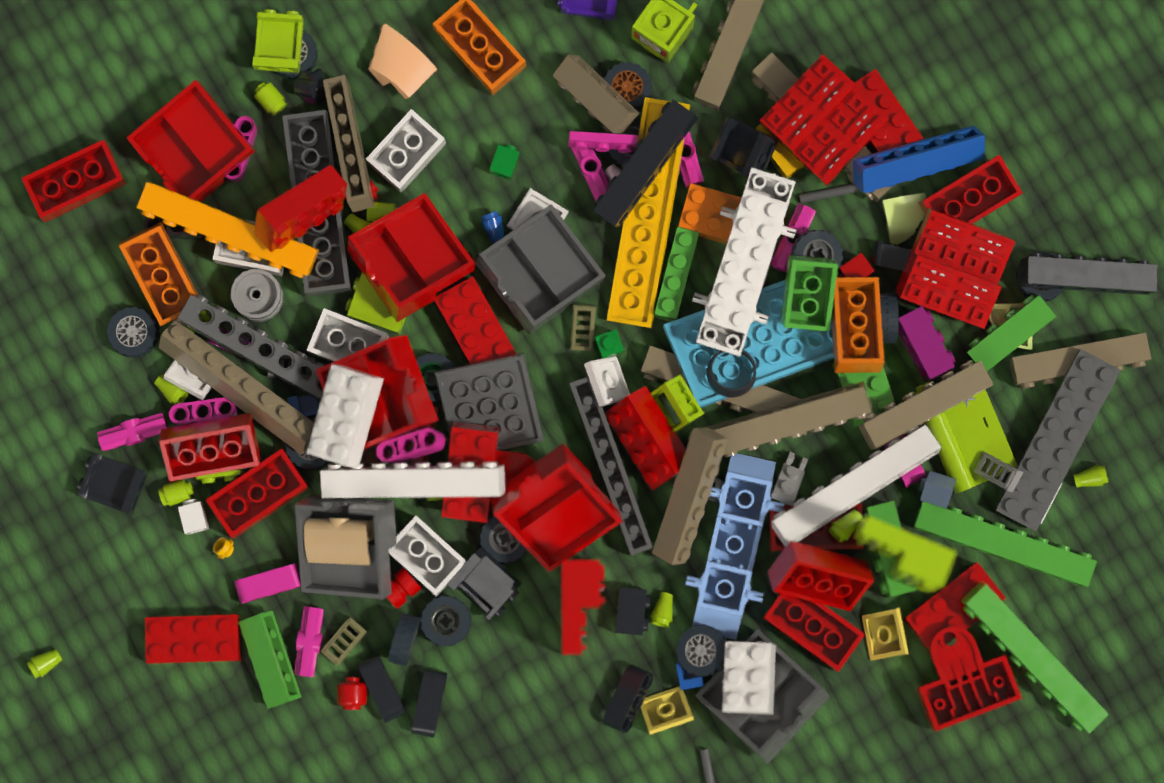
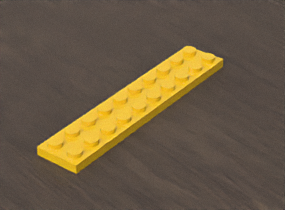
M645 97L638 142L646 138L649 134V126L653 121L659 120L664 105L672 101ZM679 103L686 109L690 110V104ZM685 138L623 222L607 321L648 328L653 326Z

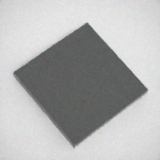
M524 353L435 371L450 439L454 422L500 427L498 450L544 441Z

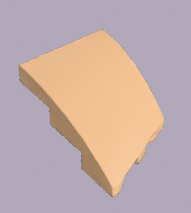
M384 24L380 28V37L375 45L374 57L371 59L368 69L383 86L392 83L399 93L407 99L437 68L404 36L387 24Z

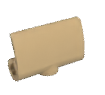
M308 518L304 525L307 561L309 563L370 565L367 542L372 541L375 535L373 521L350 520V518Z

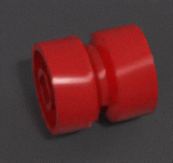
M401 567L393 574L394 580H391L392 594L387 597L396 609H399L407 601V596L413 597L422 589L404 567Z

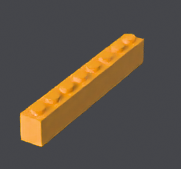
M146 182L137 206L138 209L142 210L141 214L154 219L156 215L163 218V223L172 227H176V224L185 227V232L195 236L197 233L206 235L205 240L218 244L219 241L227 244V249L238 253L240 249L249 252L248 257L258 261L261 258L269 260L268 265L277 269H282V266L291 269L290 274L303 278V275H310L319 249L294 239L290 240L284 248L270 252L254 234V223L151 182Z

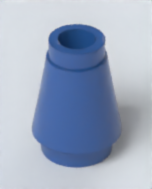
M497 211L480 217L482 221L480 224L492 244L505 237L502 217L498 215Z

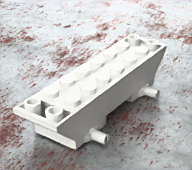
M751 168L740 205L736 210L722 206L720 215L733 219V227L712 292L708 296L695 292L692 302L705 305V315L696 343L740 356L750 324L753 321L767 324L769 315L756 312V305L778 237L782 234L794 238L796 229L783 226L795 181Z

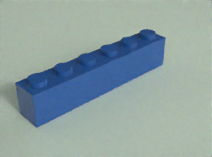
M970 126L853 159V183L863 193H870L880 188L892 187L901 182L913 181L916 178L934 175L937 172L951 170L961 165L973 164L976 161L985 159V135L975 126Z

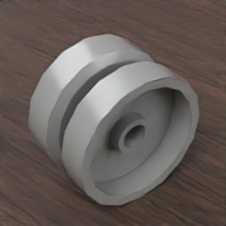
M250 269L241 273L232 285L231 299L234 307L244 318L253 322H264L272 319L279 313L283 305L284 293L281 285L271 273L262 269ZM259 292L261 294L260 297L255 299L254 294Z

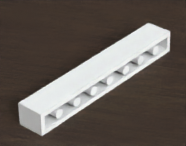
M924 425L921 428L917 426L907 432V437L902 440L899 438L893 440L888 444L889 448L883 452L881 450L874 452L869 456L870 460L862 464V462L855 464L850 468L851 472L843 476V474L836 476L831 480L832 484L824 488L821 486L812 492L813 496L805 500L802 498L793 504L794 508L786 512L783 510L773 517L775 520L772 522L771 527L786 547L790 541L799 542L938 454L941 446L928 427Z
M493 461L483 462V466H474V462H461L460 466H452V462L438 463V466H430L429 462L416 463V466H408L407 463H394V467H385V463H373L372 467H363V463H360L359 467H342L341 464L333 463L328 464L327 468L320 471L322 498L501 496L505 493L504 465H497V462Z

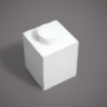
M191 499L184 501L183 506L178 507L186 535L209 529L202 502Z

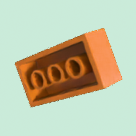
M459 0L433 23L435 32L492 95L526 67V60L472 0Z
M690 183L678 227L699 232V237L727 244L733 227V219L720 215L721 209L724 206L736 210L740 205L742 197Z
M160 222L120 241L119 247L160 326H163L177 319L190 295L196 296L198 293L163 224Z
M879 277L836 278L831 315L835 373H880L884 365Z

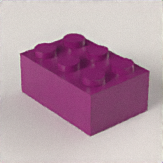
M922 306L899 318L898 333L924 383H928L955 367L953 364L955 359L951 351H946L942 343L945 340L941 332L933 327L932 322H934L930 311L928 309L925 310Z

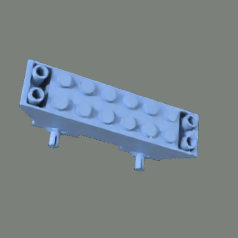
M737 453L730 457L723 487L721 489L711 487L713 492H711L710 496L719 498L720 505L705 571L701 579L687 575L686 580L695 581V583L686 581L685 584L699 588V598L692 628L697 625L711 626L720 630L721 634L726 638L736 640L744 606L748 599L762 603L763 598L755 597L754 595L763 597L764 593L752 591L750 579L764 517L768 510L781 512L784 507V503L771 501L770 496L776 462Z

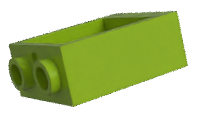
M681 375L669 380L651 393L675 433L704 414ZM662 394L666 395L681 420L677 425L674 424L658 398Z

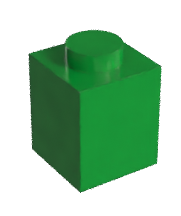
M510 144L498 145L490 167V174L512 180L520 157V152L516 151L517 148Z
M617 329L595 337V342L602 359L624 354Z

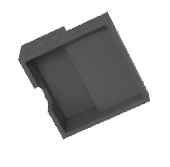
M552 204L480 253L475 262L528 335L563 312L570 303L605 278V274Z
M311 494L295 504L301 592L385 599L392 594L389 549L397 544L394 500L322 498V495ZM308 518H350V520L373 521L375 535L372 541L367 542L371 564L309 563L304 543L305 521Z
M758 629L746 641L750 643L774 644ZM777 646L775 652L773 715L723 712L724 666L696 694L697 699L767 764L830 698L819 683Z

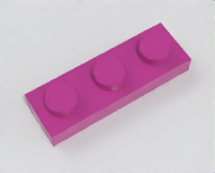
M570 131L568 136V147H573L574 150L579 151L594 148L599 152H607L611 149L618 150L620 153H630L635 151L634 148L638 142V135Z

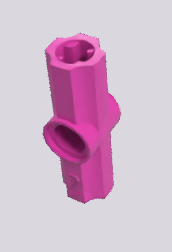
M690 132L685 136L683 148H689L692 154L689 157H681L680 171L685 188L690 187V183L699 185L704 182Z
M571 147L581 168V173L585 177L596 201L600 195H605L609 189V182L601 167L600 160L597 158L593 148L579 151ZM588 162H593L597 165V169L594 172H588L584 166Z
M798 203L788 227L796 229L795 234L800 237L802 233L807 232L816 211ZM783 235L770 263L775 269L786 273L788 258L792 254L791 248L794 245L788 241L787 236Z
M158 413L143 419L136 418L122 422L120 426L97 432L102 451H108L123 445L131 446L144 442L146 438L160 435L161 429L168 428L164 414Z
M304 606L301 630H299L297 636L296 651L298 652L294 675L314 677L317 654L320 653L322 642L321 626L324 609Z

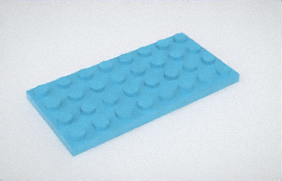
M786 280L762 288L757 301L756 312L769 315L766 325L756 321L750 324L743 345V350L751 355L756 366V380L751 389L834 359L832 317L830 331L786 328L780 322ZM705 310L669 322L663 326L687 386L701 408L729 398L715 392L708 383L706 375L710 359L720 350L696 343ZM724 352L719 354L713 362V375L717 382L726 388L738 389L744 387L753 376V366L749 359L742 354L736 356Z

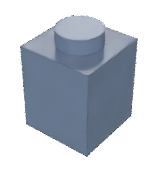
M930 471L927 479L922 478L919 491L922 492L920 500L947 509L956 479Z

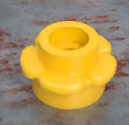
M224 537L219 538L213 546V552L219 559L229 557L234 550L233 541Z

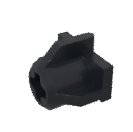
M316 69L313 72L303 71L294 82L296 95L301 96L306 103L315 106L326 100L322 69Z

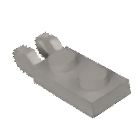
M792 452L789 453L786 463L782 466L771 498L790 506L795 501L808 461L807 458L803 457L799 463V468L790 466L795 458V453Z

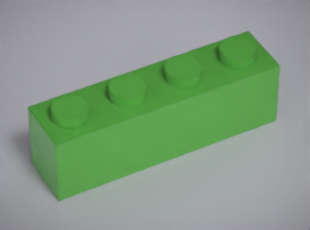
M677 227L654 314L655 318L670 322L677 319L699 232Z
M1033 294L1022 302L1024 306L1020 310L1016 311L1015 308L1004 316L1006 321L1001 325H998L996 322L986 330L987 336L982 340L980 337H977L968 345L970 349L967 353L975 363L981 361L986 371H988L1056 317V314L1040 295L1036 297Z
M273 611L261 613L240 621L241 634L244 637L248 655L252 661L255 676L259 682L267 709L301 698Z

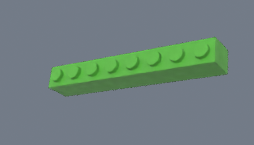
M924 501L920 503L913 529L1083 588L1089 587L1097 561L1091 559L1092 555L1081 551L1078 554L1070 552L1071 548L1061 544H1057V547L1049 545V540L1037 536L1035 539L1026 537V532L1014 529L1013 532L1006 530L1005 525L993 521L992 525L983 522V517L971 514L970 517L962 514V510L949 506V509H945Z
M979 582L961 600L965 605L963 610L971 618L976 617L981 622L978 626L987 635L991 632L996 638L994 643L1002 651L1005 649L1011 654L1010 660L1016 666L1020 667L1022 665L1027 670L1025 673L1027 678L1033 683L1037 681L1042 686L1040 691L1049 700L1053 698L1058 703L1055 707L1064 716L1068 714L1073 719L1070 723L1079 732L1084 730L1090 734L1109 715L985 583Z

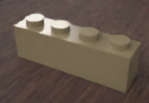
M567 55L553 74L558 80L557 84L562 89L569 91L573 95L572 98L575 102L584 105L588 109V114L592 118L599 120L603 124V128L610 134H624L639 114L579 55Z

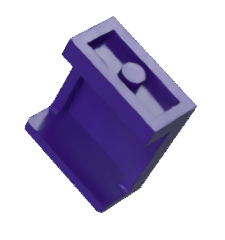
M558 0V6L562 7V14L615 20L617 0Z

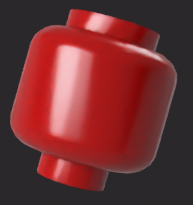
M346 677L345 682H340L337 686V703L342 706L343 710H361V706H364L367 702V685L364 682H359V677Z

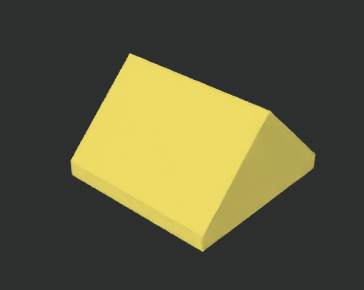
M899 608L862 616L870 661L908 654Z
M680 686L646 697L641 706L649 734L694 720L684 691L681 690Z

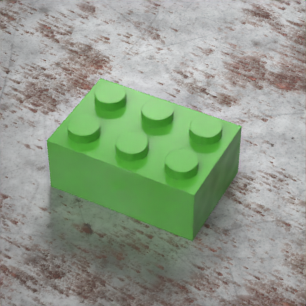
M789 255L780 321L784 327L830 331L838 263L834 259Z
M834 363L832 364L839 388L864 381L872 404V412L868 413L869 415L875 413L878 416L883 413V407L892 402L895 403L884 367H882L880 373H835ZM850 418L853 429L859 428L858 426L864 423L862 419Z

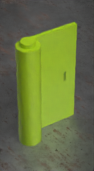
M928 383L916 387L917 392H915V395L922 392L921 387ZM986 389L972 396L975 400H969L967 407L966 402L964 403L963 401L925 422L941 446L938 455L947 476L956 479L953 489L954 494L988 481V479L973 472L984 452L1014 468L1018 466ZM986 460L981 471L985 472L991 460ZM994 463L989 475H992L997 466L996 463ZM1001 467L996 477L1001 475L1004 467Z

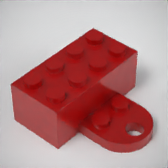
M454 422L452 426L448 462H452V466H460L461 462H474V466H483V462H497V465H504L506 484L533 465L535 460L525 453L498 450L500 427ZM444 497L442 517L487 523L490 514L491 497Z
M946 627L934 635L930 643V656L939 679L915 688L932 731L944 729L1022 699L1006 655H1000L983 662L973 636L967 630L960 627ZM947 632H951L955 636V642L951 646L943 642V636Z

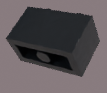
M619 587L615 633L643 636V631H648L649 618L645 617V608L650 609L651 595H647L646 589Z

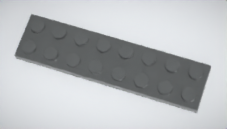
M1082 349L1078 350L1016 468L1023 472L1013 493L1005 489L995 511L1033 531H1037L1121 371L1120 369Z

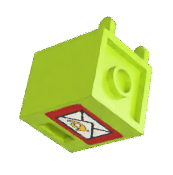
M651 0L632 26L631 39L666 63H669L694 27L695 15L692 13L698 4L694 2L689 10L673 0Z

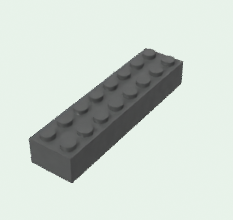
M321 110L282 116L291 189L329 165L336 170L328 111ZM341 210L338 214H331L325 218L324 222L319 226H312L303 236L298 238L299 242L319 249L310 275H303L304 291L307 297L352 291Z

